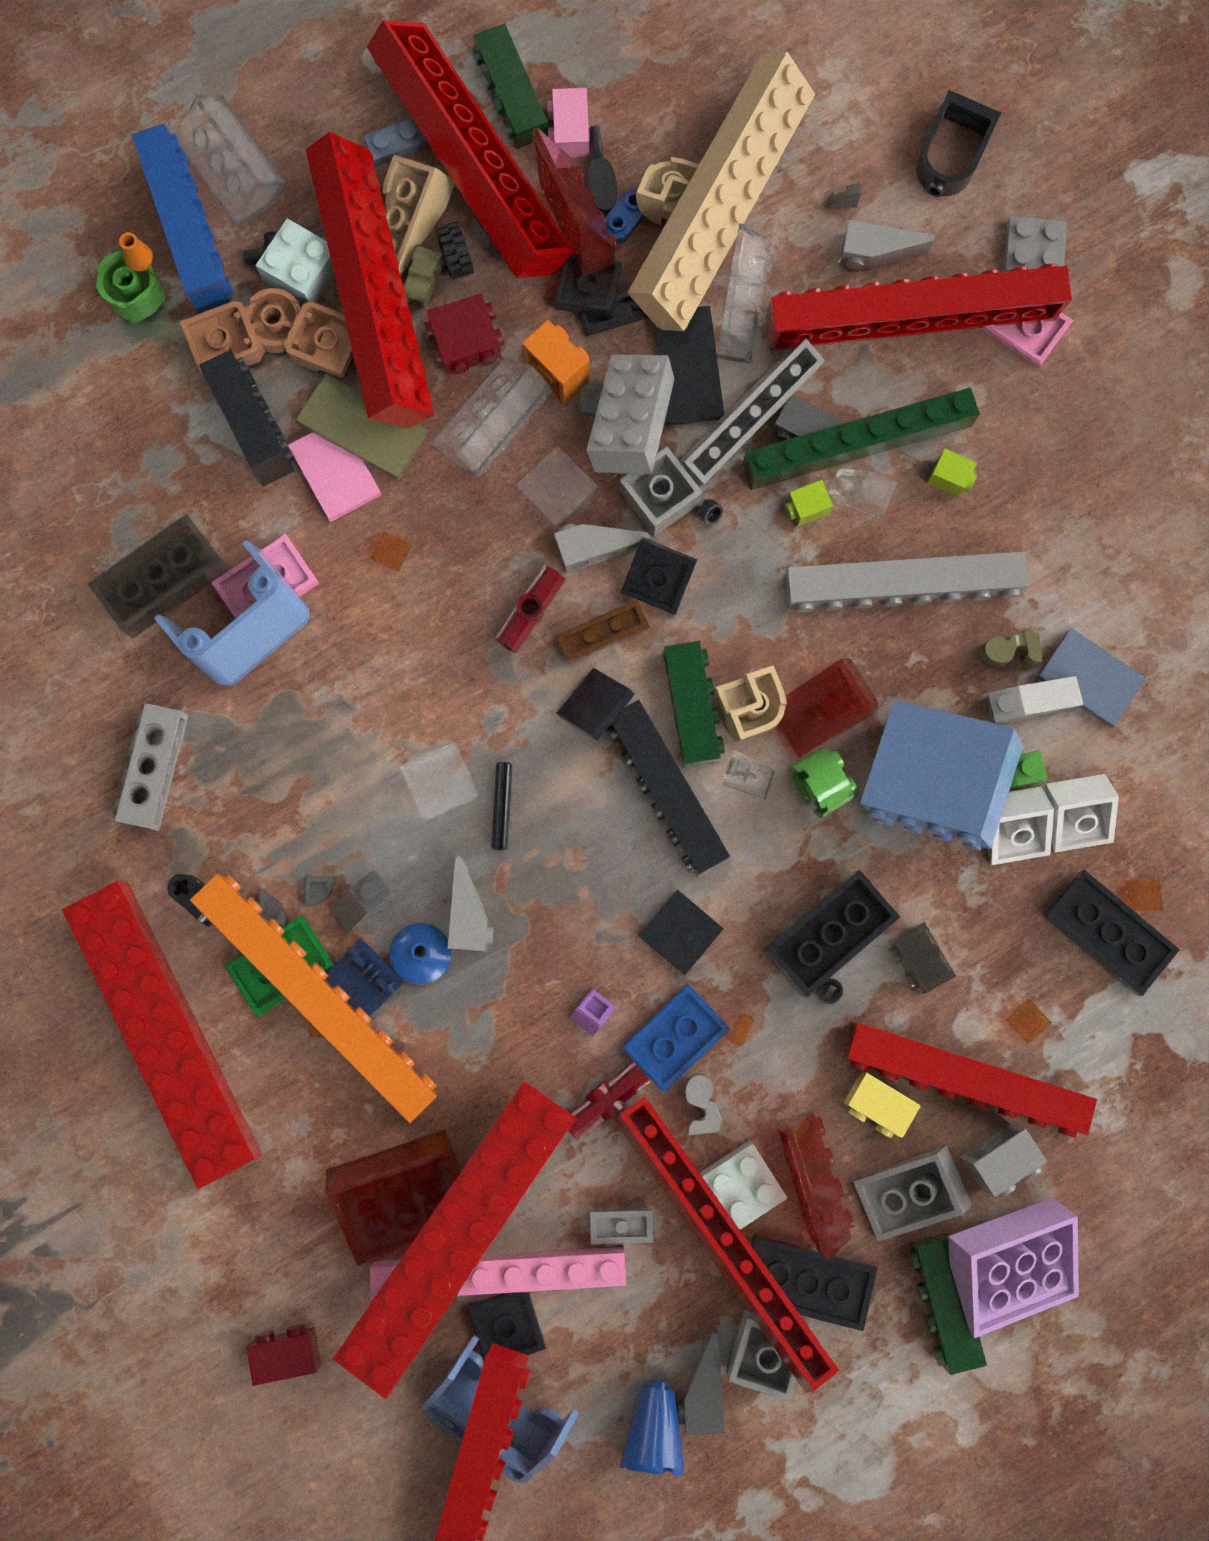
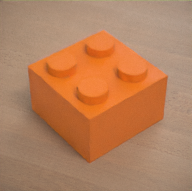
M547 320L522 342L524 365L565 406L589 384V356L581 346L577 345L575 347L568 340L569 336L561 326H554Z

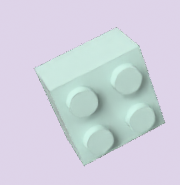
M288 218L255 265L265 283L274 288L289 292L301 304L310 301L316 303L334 276L327 241Z
M750 1140L699 1172L739 1229H742L787 1199L782 1188Z

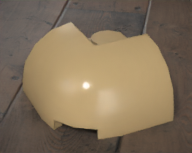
M671 157L670 161L659 162L656 165L651 163L645 171L636 193L637 206L641 213L650 221L659 225L663 218L669 219L699 164Z
M774 665L746 674L744 678L714 689L725 717L722 720L731 738L736 742L769 731L777 726L783 718L787 702Z

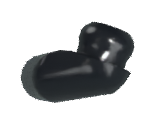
M266 232L264 234L265 242L259 249L243 250L246 265L257 264L277 232Z

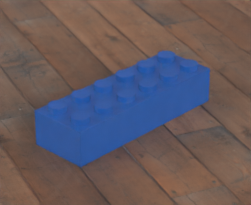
M164 123L131 134L186 295L198 314L231 302L229 295L234 294L228 277L225 276L223 270L225 266L222 257L215 247L214 243H216L213 231L205 218L207 213L201 199L199 200L197 184L193 175L190 174L188 158L180 145L176 133L170 134Z

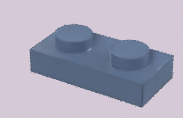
M413 118L364 135L375 166L391 161L394 155L402 157L428 148L427 140L419 131Z

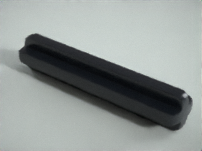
M497 762L491 844L492 849L495 851H506L508 849L513 767L509 762Z

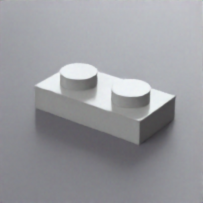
M590 1210L591 1244L653 1243V1210Z

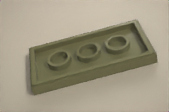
M327 373L296 419V423L301 427L357 456L365 463L399 481L428 434V430L418 424L413 427L404 428L368 419L363 394Z

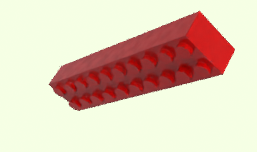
M382 20L368 43L367 49L373 56L377 66L380 67L386 76L389 85L399 96L404 108L410 113L417 124L419 131L432 147L435 156L439 158L447 170L450 179L454 181L460 190L465 202L473 210L480 225L493 241L494 247L508 264L509 270L517 279L555 275L574 250L425 23Z
M328 132L306 148L305 151L368 419L404 428L413 427L434 415L425 378V369L419 354L418 341L412 325V316L405 296V287L399 271V262L396 258L392 242L393 237L382 201L380 184L375 172L374 159L369 149Z
M1049 263L1037 269H1028L1026 266H1020L1011 269L1009 272H998L996 269L982 272L980 275L969 276V273L964 272L954 274L951 278L940 279L939 276H928L923 278L922 281L910 282L909 279H899L892 284L881 285L880 282H870L863 287L852 288L850 285H841L829 291L812 288L801 294H793L790 291L779 292L771 297L766 313L769 351L789 349L793 344L807 339L812 346L978 329L993 325L997 327L1022 324L1023 322L1054 321L1072 301L1068 265L1057 266L1056 263Z
M117 880L61 909L197 1189L199 1190L262 1156L260 1148L129 883Z
M523 1081L332 1360L386 1399L410 1367L577 1118Z

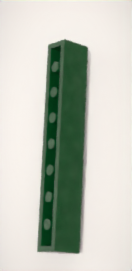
M969 387L746 451L742 464L750 488L754 490L972 427L980 412L972 389Z

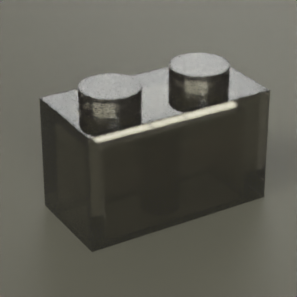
M925 922L918 923L887 940L891 946L888 948V952L897 965L899 963L902 965L906 972L903 978L912 992L916 990L918 994H926L956 977Z

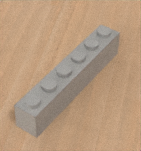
M807 339L793 344L679 460L698 486L705 484L825 362Z

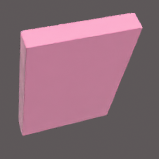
M1061 313L1054 321L1044 322L1042 320L1035 323L1023 322L1022 324L997 327L993 325L981 329L1039 368L1073 320Z
M313 432L288 445L330 522L382 495L362 459Z
M286 534L261 549L299 596L320 584ZM253 556L211 582L235 619L257 601L248 587L251 574L260 567Z

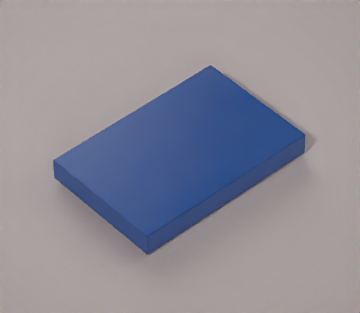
M687 984L636 1032L622 1048L664 1093L716 1044L730 1028L698 993Z

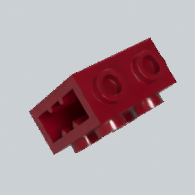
M482 293L426 310L429 321L424 322V326L429 340L435 338L438 348H434L433 353L437 365H444L447 375L451 373L456 375L468 371L470 367L480 364L482 366L491 365L497 359L502 358L500 347L505 346L500 328L494 330L492 320L496 319L491 302L485 303Z

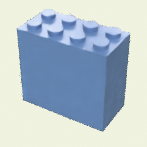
M894 700L860 804L868 811V815L874 817L875 822L881 825L892 827L893 823L903 825V829L910 833L921 835L922 831L933 833V838L950 843L951 839L962 841V846L972 850L980 851L981 847L991 849L1021 755L1023 743L1015 728Z

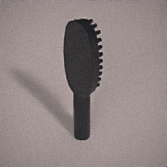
M594 125L589 127L593 161L589 165L588 184L595 207L600 212L607 213L611 211L617 201V181L611 163L604 158L600 127Z

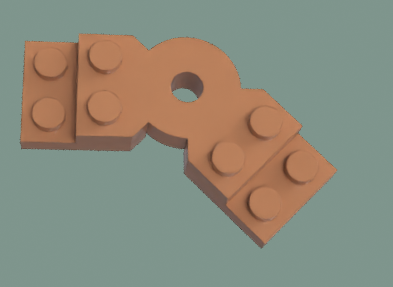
M268 288L257 292L249 300L248 307L243 306L240 302L232 301L180 321L198 370L203 378L204 375L199 364L230 349L237 359L243 357L247 366L260 362L265 351L271 353L287 351L291 362L316 372L320 369L342 379L353 357L344 314L312 301L303 304L301 308L292 294L278 288ZM281 318L276 324H269L271 319Z

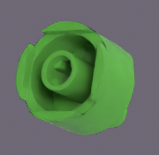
M122 251L113 252L100 262L97 269L96 288L109 308L120 318L132 323H138L155 313L164 302L165 293L163 285L152 266L144 271H134L126 266Z
M823 747L789 767V770L796 772L791 777L802 798L807 804L810 802L815 804L817 809L813 810V812L820 818L825 817L851 801L854 795L859 792L853 779L846 777L842 770L844 762L835 750L830 753Z

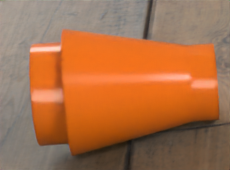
M127 232L122 234L119 244L122 248L126 266L134 271L147 270L153 260V253L150 247L140 241L133 233Z

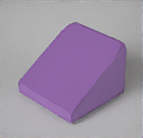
M592 988L572 1013L570 1019L594 1036L616 1006Z

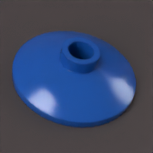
M417 923L405 927L395 936L390 947V961L394 971L403 980L412 984H427L437 980L444 974L450 963L451 949H447L448 939L442 931L429 924ZM418 947L425 948V956L421 958L416 957L414 954L415 949Z

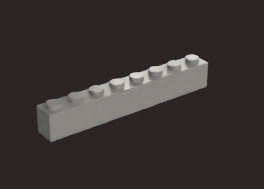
M1026 552L788 567L784 575L787 609H795L797 613L811 612L816 607H825L826 611H836L843 609L845 605H854L856 609H865L872 607V604L884 603L885 607H895L902 605L904 601H913L915 605H924L931 603L934 599H943L944 603H953L960 601L963 597H972L973 601H983L990 599L993 595H1002L1003 599H1012L1019 597L1029 587Z

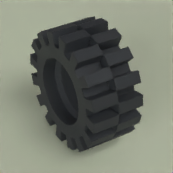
M455 221L435 228L451 280L473 274V264L459 222Z

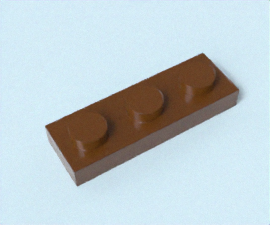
M635 600L557 634L556 639L567 663L570 664L649 629V624L638 600Z

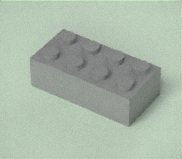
M611 355L586 450L595 472L652 474L675 379L668 355Z

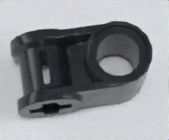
M174 875L167 885L168 894L195 919L210 927L212 922L190 901L205 884L193 875ZM180 882H189L187 884V888L190 890L189 893L180 894L182 891L181 886H179Z

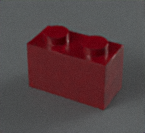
M305 1324L289 1327L286 1329V1333L274 1335V1331L256 1334L255 1339L246 1347L252 1386L314 1374L321 1366L315 1327L306 1329Z

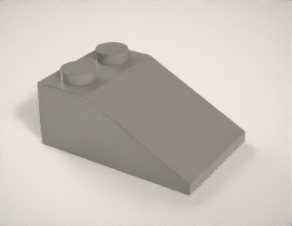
M947 1145L916 1155L854 1181L878 1242L964 1215L972 1205Z

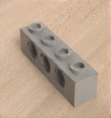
M145 703L144 709L139 712L136 726L139 729L136 739L132 740L129 747V756L131 757L129 768L124 770L121 784L124 786L121 798L116 800L114 806L116 822L154 831L160 830L188 715L182 711ZM157 731H161V741L156 745H152V735ZM149 760H154V770L149 774H145V763ZM142 789H146V800L138 804L136 801L137 793Z

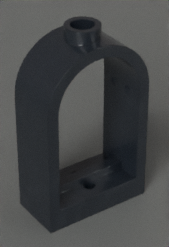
M948 91L916 164L918 180L930 195L934 197L952 196L967 187L1002 112L953 91ZM943 118L985 135L972 165L965 173L958 176H945L933 169L928 160V150Z

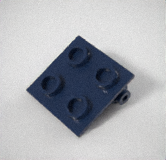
M362 939L327 972L329 976L325 979L333 988L338 984L350 996L347 1002L355 1010L361 1007L369 1016L404 983Z

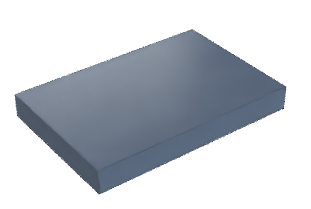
M1072 628L1067 631L1036 677L1044 682L1076 676L1083 701V706L1079 707L1111 728L1116 725L1146 677Z

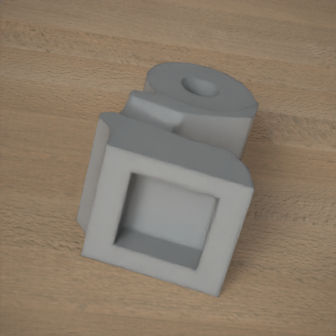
M702 1074L692 1075L687 1080L684 1088L686 1101L702 1108L704 1113L701 1118L691 1119L687 1126L688 1136L719 1132V1125L722 1121L716 1102L709 1100L713 1095V1084L709 1078Z

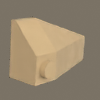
M394 155L383 183L382 192L386 194V217L393 237L392 242L396 258L399 262L400 275H402L411 262L417 245L421 246L445 211L455 183L449 176L437 168Z

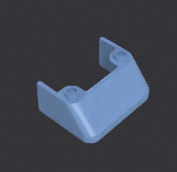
M247 539L242 544L260 565L251 574L248 581L249 590L257 600L212 639L205 631L199 628H189L183 632L173 620L159 614L154 618L190 661L215 683L225 687L238 683L303 628L310 618V610L306 603L263 551Z
M475 1335L455 1357L422 1406L427 1417L460 1442H462L484 1364L483 1358L477 1352L472 1351L479 1340ZM522 1405L517 1421L512 1419L509 1429L514 1430L510 1448L508 1451L503 1450L501 1459L506 1461L503 1474L515 1482L527 1483L555 1458L579 1413L573 1409L564 1419H561L559 1414L551 1408H538L532 1413Z

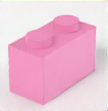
M587 88L552 89L553 101H547L548 120H554V128H548L549 146H555V158L589 157Z

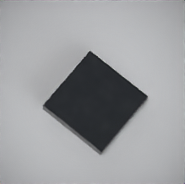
M571 254L563 264L554 302L555 310L611 318L623 269L622 262Z
M642 537L621 593L676 615L698 559Z
M593 668L556 714L597 741L635 694L630 688Z
M677 889L638 936L685 976L724 928Z
M529 1291L501 1293L467 1306L475 1335L479 1338L478 1345L483 1361L493 1343L526 1355L546 1349V1343Z

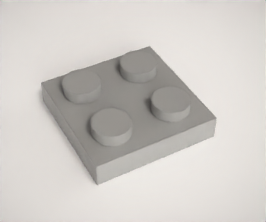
M1010 216L1007 221L1003 272H1009L1011 269L1020 266H1026L1028 269H1037L1049 263L1064 266L1067 222Z

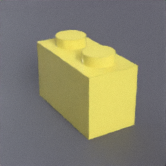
M861 1071L843 1102L851 1107L848 1111L849 1114L862 1122H865L866 1118L871 1119L877 1123L875 1130L890 1139L894 1134L903 1138L921 1105L864 1071Z

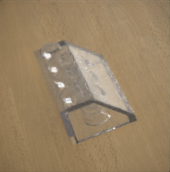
M196 95L176 135L182 149L186 153L188 161L235 225L242 226L274 205L287 182L223 96Z
M739 223L717 358L750 364L752 354H758L761 336H756L757 326L763 327L766 309L760 307L762 299L767 300L770 282L765 281L766 272L772 273L775 255L769 254L771 242L746 224Z
M502 357L429 444L463 472L479 478L481 474L488 471L497 455L508 447L513 436L526 426L528 419L535 410L545 403L546 397L551 393L552 389L533 365Z

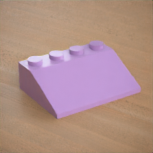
M1055 1198L1047 1199L948 1236L950 1267L970 1334L974 1338L1079 1297L1078 1216Z

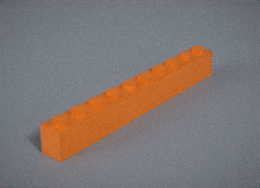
M216 874L190 901L371 1085L411 1123L437 1097V1092L434 1090L437 1087L436 1083L426 1073L420 1076L412 1068L416 1063L404 1051L398 1054L390 1046L394 1041L385 1031L380 1029L376 1032L369 1024L372 1020L371 1017L361 1007L355 1010L347 1002L350 996L338 984L333 988L325 980L329 975L316 962L311 966L303 958L307 954L306 951L296 941L290 944L282 936L285 930L273 918L268 922L260 914L263 908L251 896L246 900L238 892L242 887L232 876L228 874L224 877L221 874Z

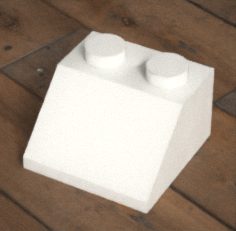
M1105 774L1046 784L1045 794L1054 808L1051 841L1054 852L1114 843L1119 795Z
M1042 787L1008 793L991 849L987 848L991 865L1050 855L1054 808Z

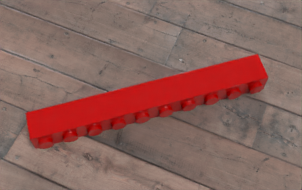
M643 1097L620 1113L616 1120L617 1124L805 1393L817 1390L840 1370L647 1098Z

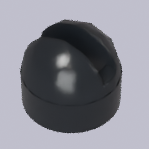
M705 499L701 506L698 505L697 514L704 523L713 525L721 518L723 507L715 500Z
M829 978L818 988V996L826 1004L838 1002L843 995L841 983L833 978ZM830 985L836 987L835 991L829 999L825 998L824 995L827 993Z

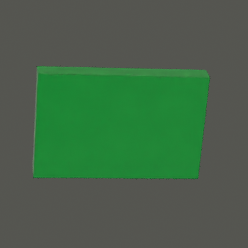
M304 915L283 927L285 932L282 936L290 944L296 941L306 951L307 954L303 958L311 966L316 962L326 973L335 966V963ZM243 954L225 965L226 970L256 1017L262 1016L287 999Z

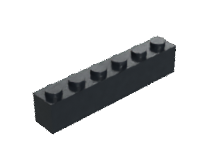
M638 699L624 707L606 731L614 743L619 741L624 751L620 754L629 769L634 767L639 777L635 781L644 795L649 793L654 803L650 807L659 821L664 819L669 829L665 832L674 847L679 845L684 856L680 858L689 873L694 871L696 876H699L731 856L640 700Z

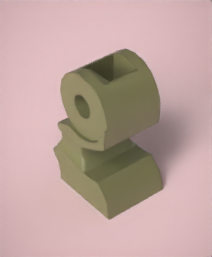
M417 245L412 256V266L408 269L409 276L404 285L407 302L426 308L435 290L434 272L440 274L445 267L442 253Z
M1025 630L1018 634H1012L1007 639L1001 636L992 637L981 647L980 658L988 666L1004 667L1012 660L1015 651L1019 650L1021 662L1027 667L1036 668L1042 663L1040 634Z

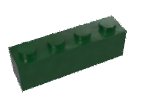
M504 23L474 34L475 48L471 49L476 66L481 65L484 73H482L484 85L487 91L491 89L495 96L492 98L496 113L498 115L502 114L505 119L503 127L508 140L513 139L517 149L548 138V121L506 24Z
M700 641L664 646L663 655L683 768L717 763L721 759L720 754L725 753L722 736H717L715 725L719 724V714L717 707L711 706L710 696L714 695L712 678H706L705 667L709 666L707 649H701Z
M943 1233L912 1241L913 1251L909 1252V1259L913 1270L919 1272L921 1283L917 1284V1289L922 1303H927L929 1314L925 1315V1320L929 1333L931 1335L935 1334L938 1346L933 1347L937 1364L939 1367L943 1366L950 1375L985 1367L987 1363L980 1336L974 1338L970 1334L949 1263L948 1236L950 1235Z

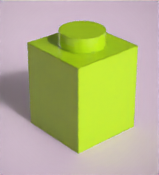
M944 449L933 468L927 484L959 498L965 489L970 491L977 477V474L973 473L977 462Z
M823 480L789 492L784 504L789 520H794L796 527L830 515L834 507Z

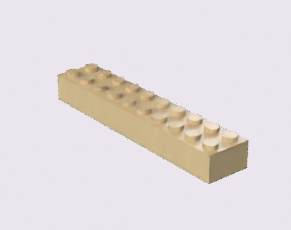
M788 52L761 54L627 292L652 322L662 330L685 331L815 96V93Z

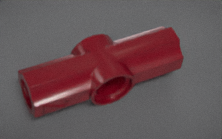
M544 565L526 593L518 598L515 609L496 635L495 640L509 651L517 653L535 625L543 619L544 612L566 579L553 568ZM527 604H535L538 607V611L533 615L524 614L522 609Z
M634 1061L629 1063L609 1081H603L585 1097V1101L569 1112L577 1118L569 1130V1133L577 1142L602 1121L606 1122L626 1105L625 1102L636 1095L650 1082Z

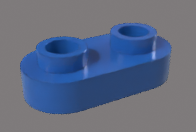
M637 190L625 192L605 217L603 234L609 242L614 244L624 243L644 219L645 215L641 213L639 207L629 203L630 201H636ZM619 222L622 224V226L616 228L613 226V224Z

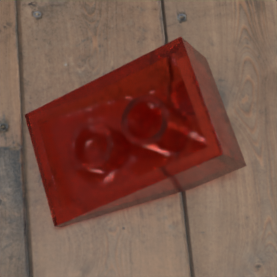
M841 658L785 696L787 704L783 718L778 725L797 756L801 758L880 711L882 707L852 659Z

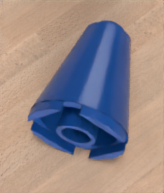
M650 1380V1387L643 1386L621 1456L620 1468L662 1475L665 1471L672 1472V1475L676 1476L684 1475L675 1390L669 1389L668 1382Z

